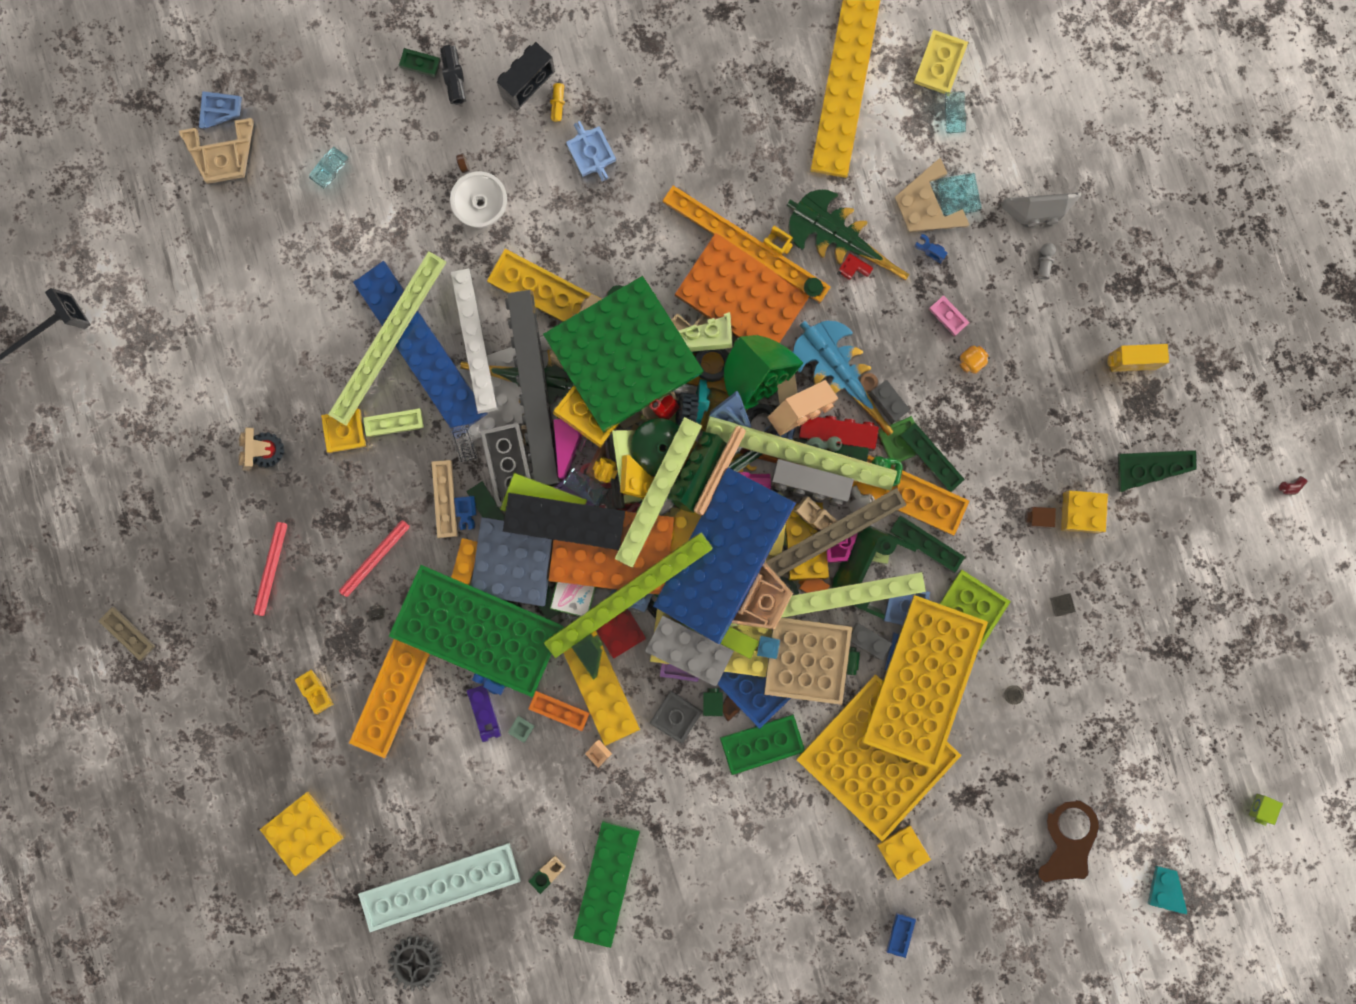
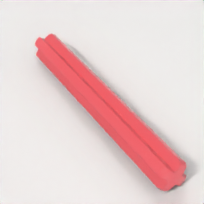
M400 521L339 589V592L343 596L348 597L410 526L405 521Z
M277 522L275 525L253 610L255 615H265L287 529L286 523Z

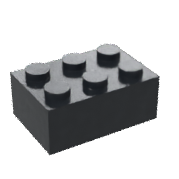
M537 42L532 46L529 45L524 50L523 55L512 62L511 68L507 72L501 73L498 77L497 85L500 95L518 111L555 73L552 56Z

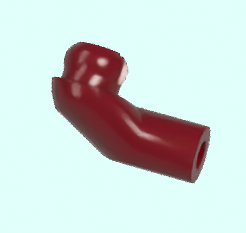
M1299 476L1294 483L1282 482L1278 489L1285 495H1296L1308 481L1304 477Z

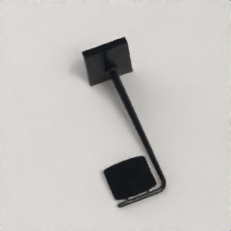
M50 288L45 293L56 309L54 314L0 354V360L59 320H62L64 324L82 329L88 328L91 324L72 294Z

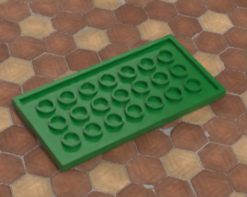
M420 565L388 637L533 698L552 655L544 642L563 629L564 626Z

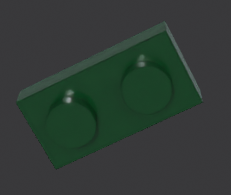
M404 48L399 67L436 78L441 60L439 57Z

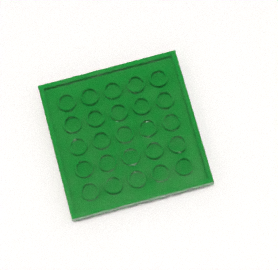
M644 276L637 278L543 333L544 338L602 432L607 431L649 406L654 400L661 399L704 373Z

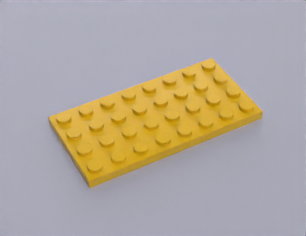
M913 595L862 743L937 770L988 622Z

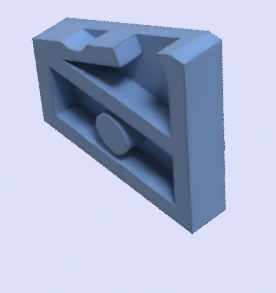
M202 91L199 128L207 129L240 117L242 97Z

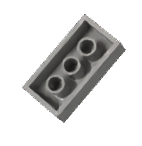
M520 423L480 431L497 507L502 504L513 473L531 479V471Z
M778 459L772 475L771 486H774L773 489L776 491L784 492L789 490L792 491V495L798 497L808 495L811 496L810 499L813 501L822 502V500L829 501V505L840 507V505L848 502L854 479Z
M662 616L645 652L715 687L734 652L732 649L722 644H717L702 634L665 616Z

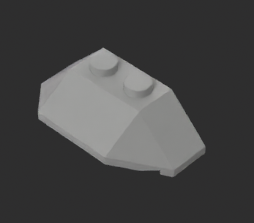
M1081 192L1005 198L1001 203V207L1021 224L1036 226L1047 222L1048 225L1058 223L1081 197Z

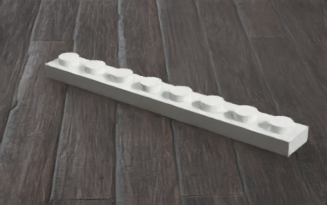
M469 268L453 271L451 276L478 414L497 410L471 272Z

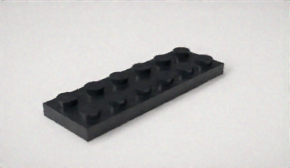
M508 493L502 532L619 550L626 511Z

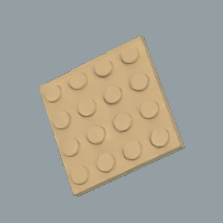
M780 618L776 628L772 629L771 638L781 639L777 659H768L764 695L842 705L852 627Z

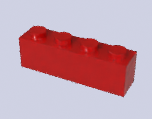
M826 415L825 418L816 417L800 425L799 439L819 437L825 442L830 437L836 436L841 439L844 445L869 448V451L876 449L879 426H874L872 422L864 421L863 424L855 423L854 419L845 418L844 421L836 420L837 417Z

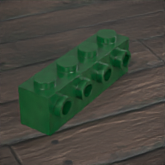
M702 433L667 497L681 510L695 512L694 508L727 444L717 434Z

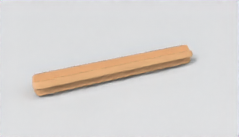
M740 426L735 427L694 508L697 514H705L717 486L746 433L744 428Z

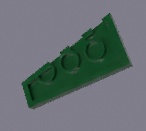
M1196 450L1118 454V492L1197 470Z

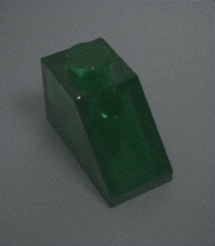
M590 634L572 646V649L594 680L598 677L603 642L598 635L593 636V634Z

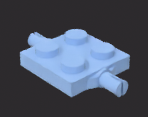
M578 121V125L577 123L574 124L578 135L567 141L566 145L582 177L597 172L601 181H605L609 177L604 168L616 162V158L600 126L585 131L581 121Z

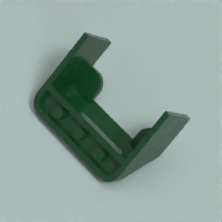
M870 525L858 532L847 561L840 563L831 582V588L862 583L876 552L882 555H890L896 549L897 544L916 552L917 548L907 541ZM870 602L854 605L879 618L884 619L885 617L883 611L869 605Z

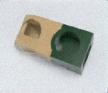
M554 855L528 879V882L541 894L566 866Z

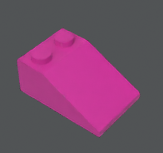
M555 419L554 430L558 477L563 481L569 474L581 444V437L584 436L563 420Z

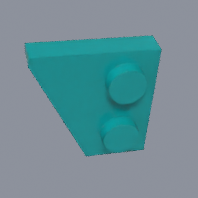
M702 379L699 380L696 390L699 398V410L696 419L698 424H701L703 413L708 411L710 400H708L710 389L707 388V380Z
M1156 865L1147 904L1187 915L1178 872Z

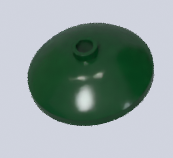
M662 418L648 420L641 424L632 436L630 445L632 458L651 476H656L680 427L671 420ZM664 444L665 450L661 452L659 446Z

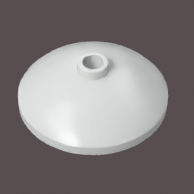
M476 171L462 176L455 183L450 195V204L455 216L462 223L474 228H483L496 223L502 217L507 207V193L497 177L487 172ZM479 201L484 202L482 206L477 205Z

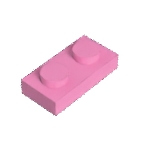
M944 295L929 308L930 312L954 337L970 323Z

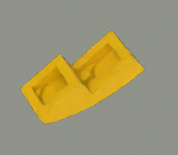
M309 670L295 679L299 690L306 697L314 714L318 715L334 705L313 670Z

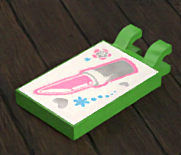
M557 582L550 609L581 616L591 609L596 587Z

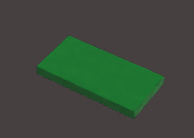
M794 714L767 722L760 729L754 726L720 737L731 775L801 754L805 750Z

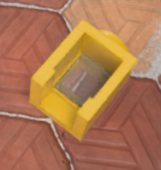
M773 226L771 233L764 239L763 243L783 255L784 253L788 254L793 247V244H791L793 237L778 227Z

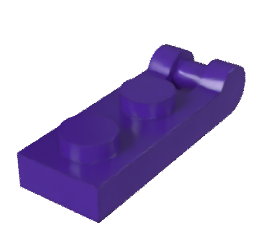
M482 685L467 690V694L481 740L486 742L489 741V738H498L502 734L488 689ZM492 724L493 729L486 731L485 725Z

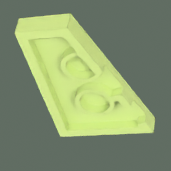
M730 312L725 313L724 317L716 320L714 318L709 319L705 324L693 325L679 330L680 335L691 352L733 348Z

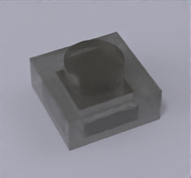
M1071 593L1050 598L1055 617L1076 612Z

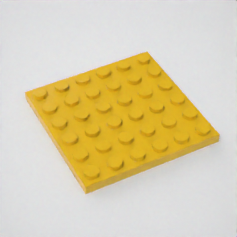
M874 674L796 760L883 842L962 755L946 742L939 766L935 770L862 743L883 683Z

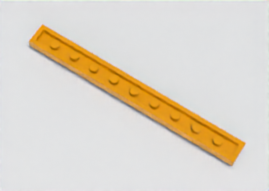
M674 185L663 199L664 204L712 235L715 233L719 234L804 293L805 282L809 278H817ZM820 280L823 284L821 294L816 297H810L819 304L831 288L822 280Z

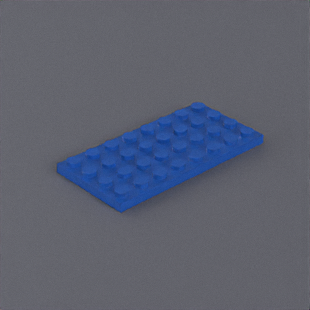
M727 468L705 514L701 516L689 538L690 540L702 532L713 549L666 581L653 606L715 643L720 644L796 503Z

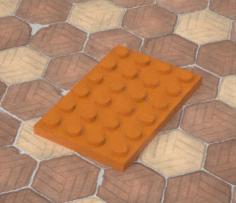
M717 233L714 234L674 295L708 319L714 318L716 320L724 317L725 313L730 312L732 334L737 338L759 335L775 340L780 343L810 297Z
M625 512L620 547L637 513ZM658 515L633 568L615 559L619 550L554 540L549 581L619 590L670 554L675 517ZM665 583L660 585L658 588H656L649 594L659 595Z

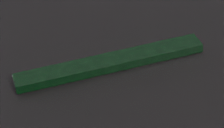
M483 481L466 491L469 496H474L475 506L483 518L504 521L505 516L503 512L497 507L496 501ZM548 585L545 606H539L544 616L550 620L561 613V611L550 609L554 593Z

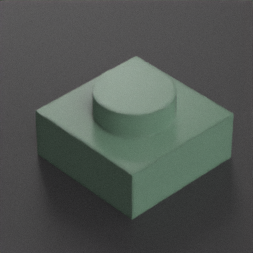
M518 716L508 733L525 743L535 725Z

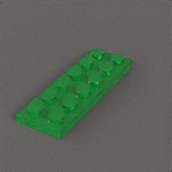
M602 821L573 939L608 948L612 947L640 830Z

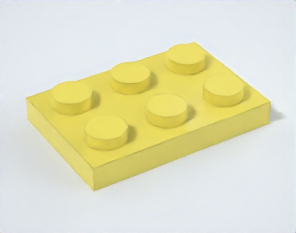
M933 29L914 83L949 96L968 42Z

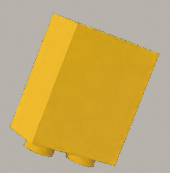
M1168 344L1124 345L1112 351L1108 356V366L1111 367V372L1157 370L1169 363Z

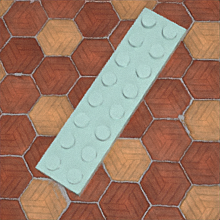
M506 843L360 892L358 895L369 931L372 932L521 881L510 843Z

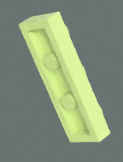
M420 408L363 418L366 437L424 428Z

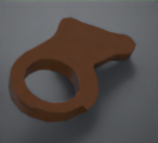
M1078 800L1065 802L1058 806L1053 814L1048 813L1047 828L1057 845V849L1049 861L1039 869V877L1044 882L1085 879L1089 874L1088 856L1097 837L1099 820L1093 808L1086 803ZM1069 808L1080 809L1089 817L1090 830L1082 839L1069 838L1060 828V817Z

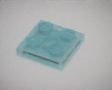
M975 173L937 180L944 217L962 209L965 214L981 211L982 207Z

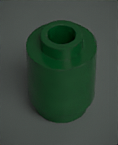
M850 647L846 675H856L859 670L860 651H856L857 647Z

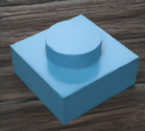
M760 636L757 655L777 659L781 639Z

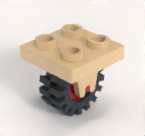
M246 427L239 435V446H243V451L239 454L238 464L242 465V470L250 471L253 464L265 468L275 466L284 454V445L281 439L276 437L277 435L270 434V432H262L253 437L254 428Z

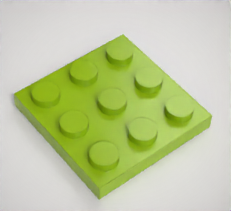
M960 570L939 604L988 622L979 647L980 650L1011 601L967 572Z

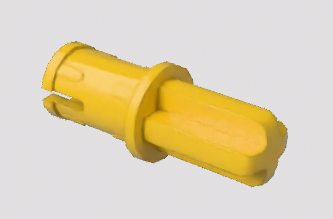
M561 83L553 84V95L550 100V104H552L551 120L554 122L562 120V110L565 105L563 100L565 85Z

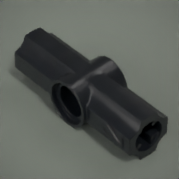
M445 45L440 48L445 85H447L450 104L460 105L466 102L463 86L464 76L461 65H459L456 46Z

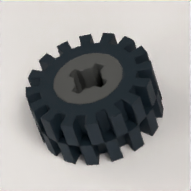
M680 393L678 400L679 409L676 412V423L678 426L681 425L684 417L696 423L699 410L697 394Z

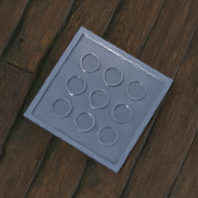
M481 517L471 586L500 599L545 606L554 540L502 532L503 520Z

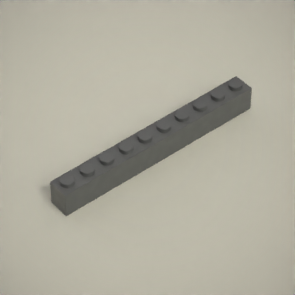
M531 290L507 293L508 298H505L506 309L510 310L508 325L513 331L511 345L516 351L514 365L515 368L518 367L519 375L516 376V380L522 392L519 395L520 405L524 406L522 421L527 426L525 441L530 447L528 461L532 463L533 471L530 472L531 479L546 485L560 483L534 294Z

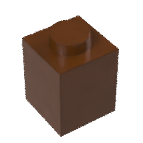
M1031 507L1025 512L1027 527L1055 528L1056 508Z

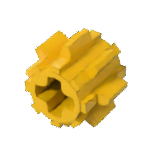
M604 457L600 458V461H596L593 467L594 477L605 483L615 479L618 472L616 470V462Z

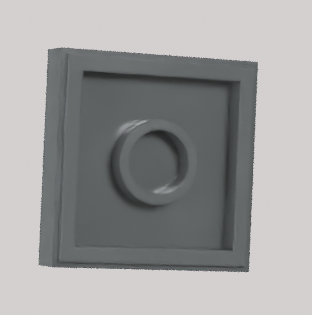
M670 690L650 721V724L683 744L703 711Z

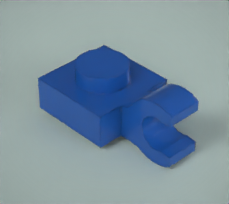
M921 234L920 239L924 241V244L921 245L916 242L915 248L926 252L925 255L941 264L948 252L939 244H930L928 236Z

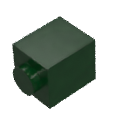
M707 688V692H703V716H723V692H719V688Z

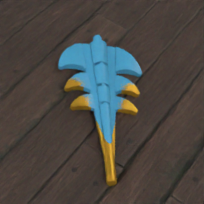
M806 321L802 322L800 327L804 330V333L797 339L793 347V353L803 362L798 372L800 373L807 363L817 361L818 364L813 372L814 385L820 383L824 378L832 376L834 379L830 387L836 394L840 390L845 389L879 424L887 436L891 435L894 431L881 416L858 380V377L870 371L871 367L865 364H855L852 366L848 364L851 358L861 355L863 351L853 346H842L839 348L837 346V342L841 338L851 336L853 332L847 326L837 321H823L812 327Z

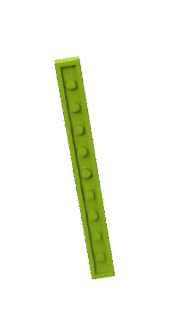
M700 532L548 638L544 644L553 656L557 658L704 556L713 547L702 532Z

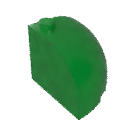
M759 335L741 336L735 341L734 347L725 363L724 382L727 393L730 397L737 391L745 410L756 406L758 404L757 401L763 397L768 399L779 390L777 386L785 380L789 381L802 366L803 362L791 350L775 340Z

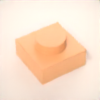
M598 740L585 755L599 768L612 753Z

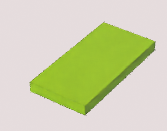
M513 473L500 510L506 512L508 493L584 505L587 500Z

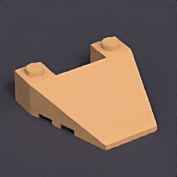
M766 562L761 567L731 624L768 629L776 628L793 592Z

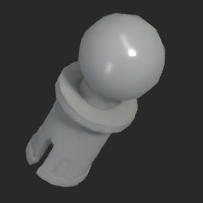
M1046 243L1041 248L1043 257L1039 258L1038 278L1050 279L1051 266L1054 263V259L1051 257L1056 253V248L1051 243Z

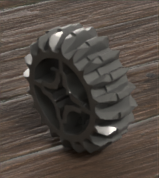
M417 935L415 940H413L412 936H409L407 941L402 939L400 945L396 944L394 946L396 951L390 952L393 958L389 959L388 963L393 966L388 970L389 972H395L391 978L395 979L397 977L399 979L396 983L397 985H400L401 982L404 983L403 989H406L408 985H410L411 991L415 990L416 985L419 991L423 989V985L429 987L430 981L435 982V975H439L441 972L438 968L442 966V963L437 960L441 959L442 955L435 954L439 947L433 949L434 941L427 944V937L420 941V935ZM413 948L411 957L401 958L403 951ZM421 950L427 954L429 959L421 955ZM414 958H415V960H416V963L418 964V966L416 967V969H415V964L412 962V961L414 960ZM402 968L408 969L410 975H407ZM430 968L427 975L417 978L420 969Z

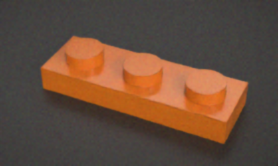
M538 691L535 692L529 706L531 711L580 731H583L590 712Z

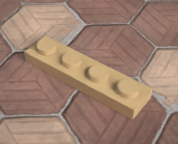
M452 461L432 462L437 538L458 537Z

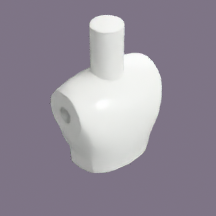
M857 485L853 486L851 492L855 499L849 503V508L853 513L875 499L871 494L862 496Z

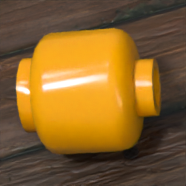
M970 346L960 355L961 363L959 365L966 373L976 374L988 364L987 358L989 356L981 346Z

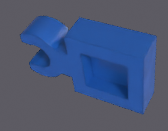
M474 496L454 498L456 517H461L459 529H466V523L468 524V530L475 529V522L472 519V516L476 515Z
M476 673L472 678L474 682L484 684L483 687L492 694L501 695L506 689V686Z

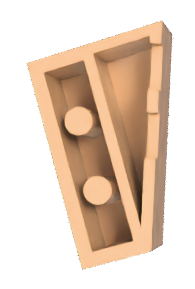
M824 380L785 399L767 418L777 433L782 436L795 427L804 424L807 420L816 418L822 411L826 413L834 407L833 403L838 400V397L827 381Z

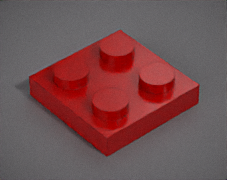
M628 608L596 630L613 659L647 639Z

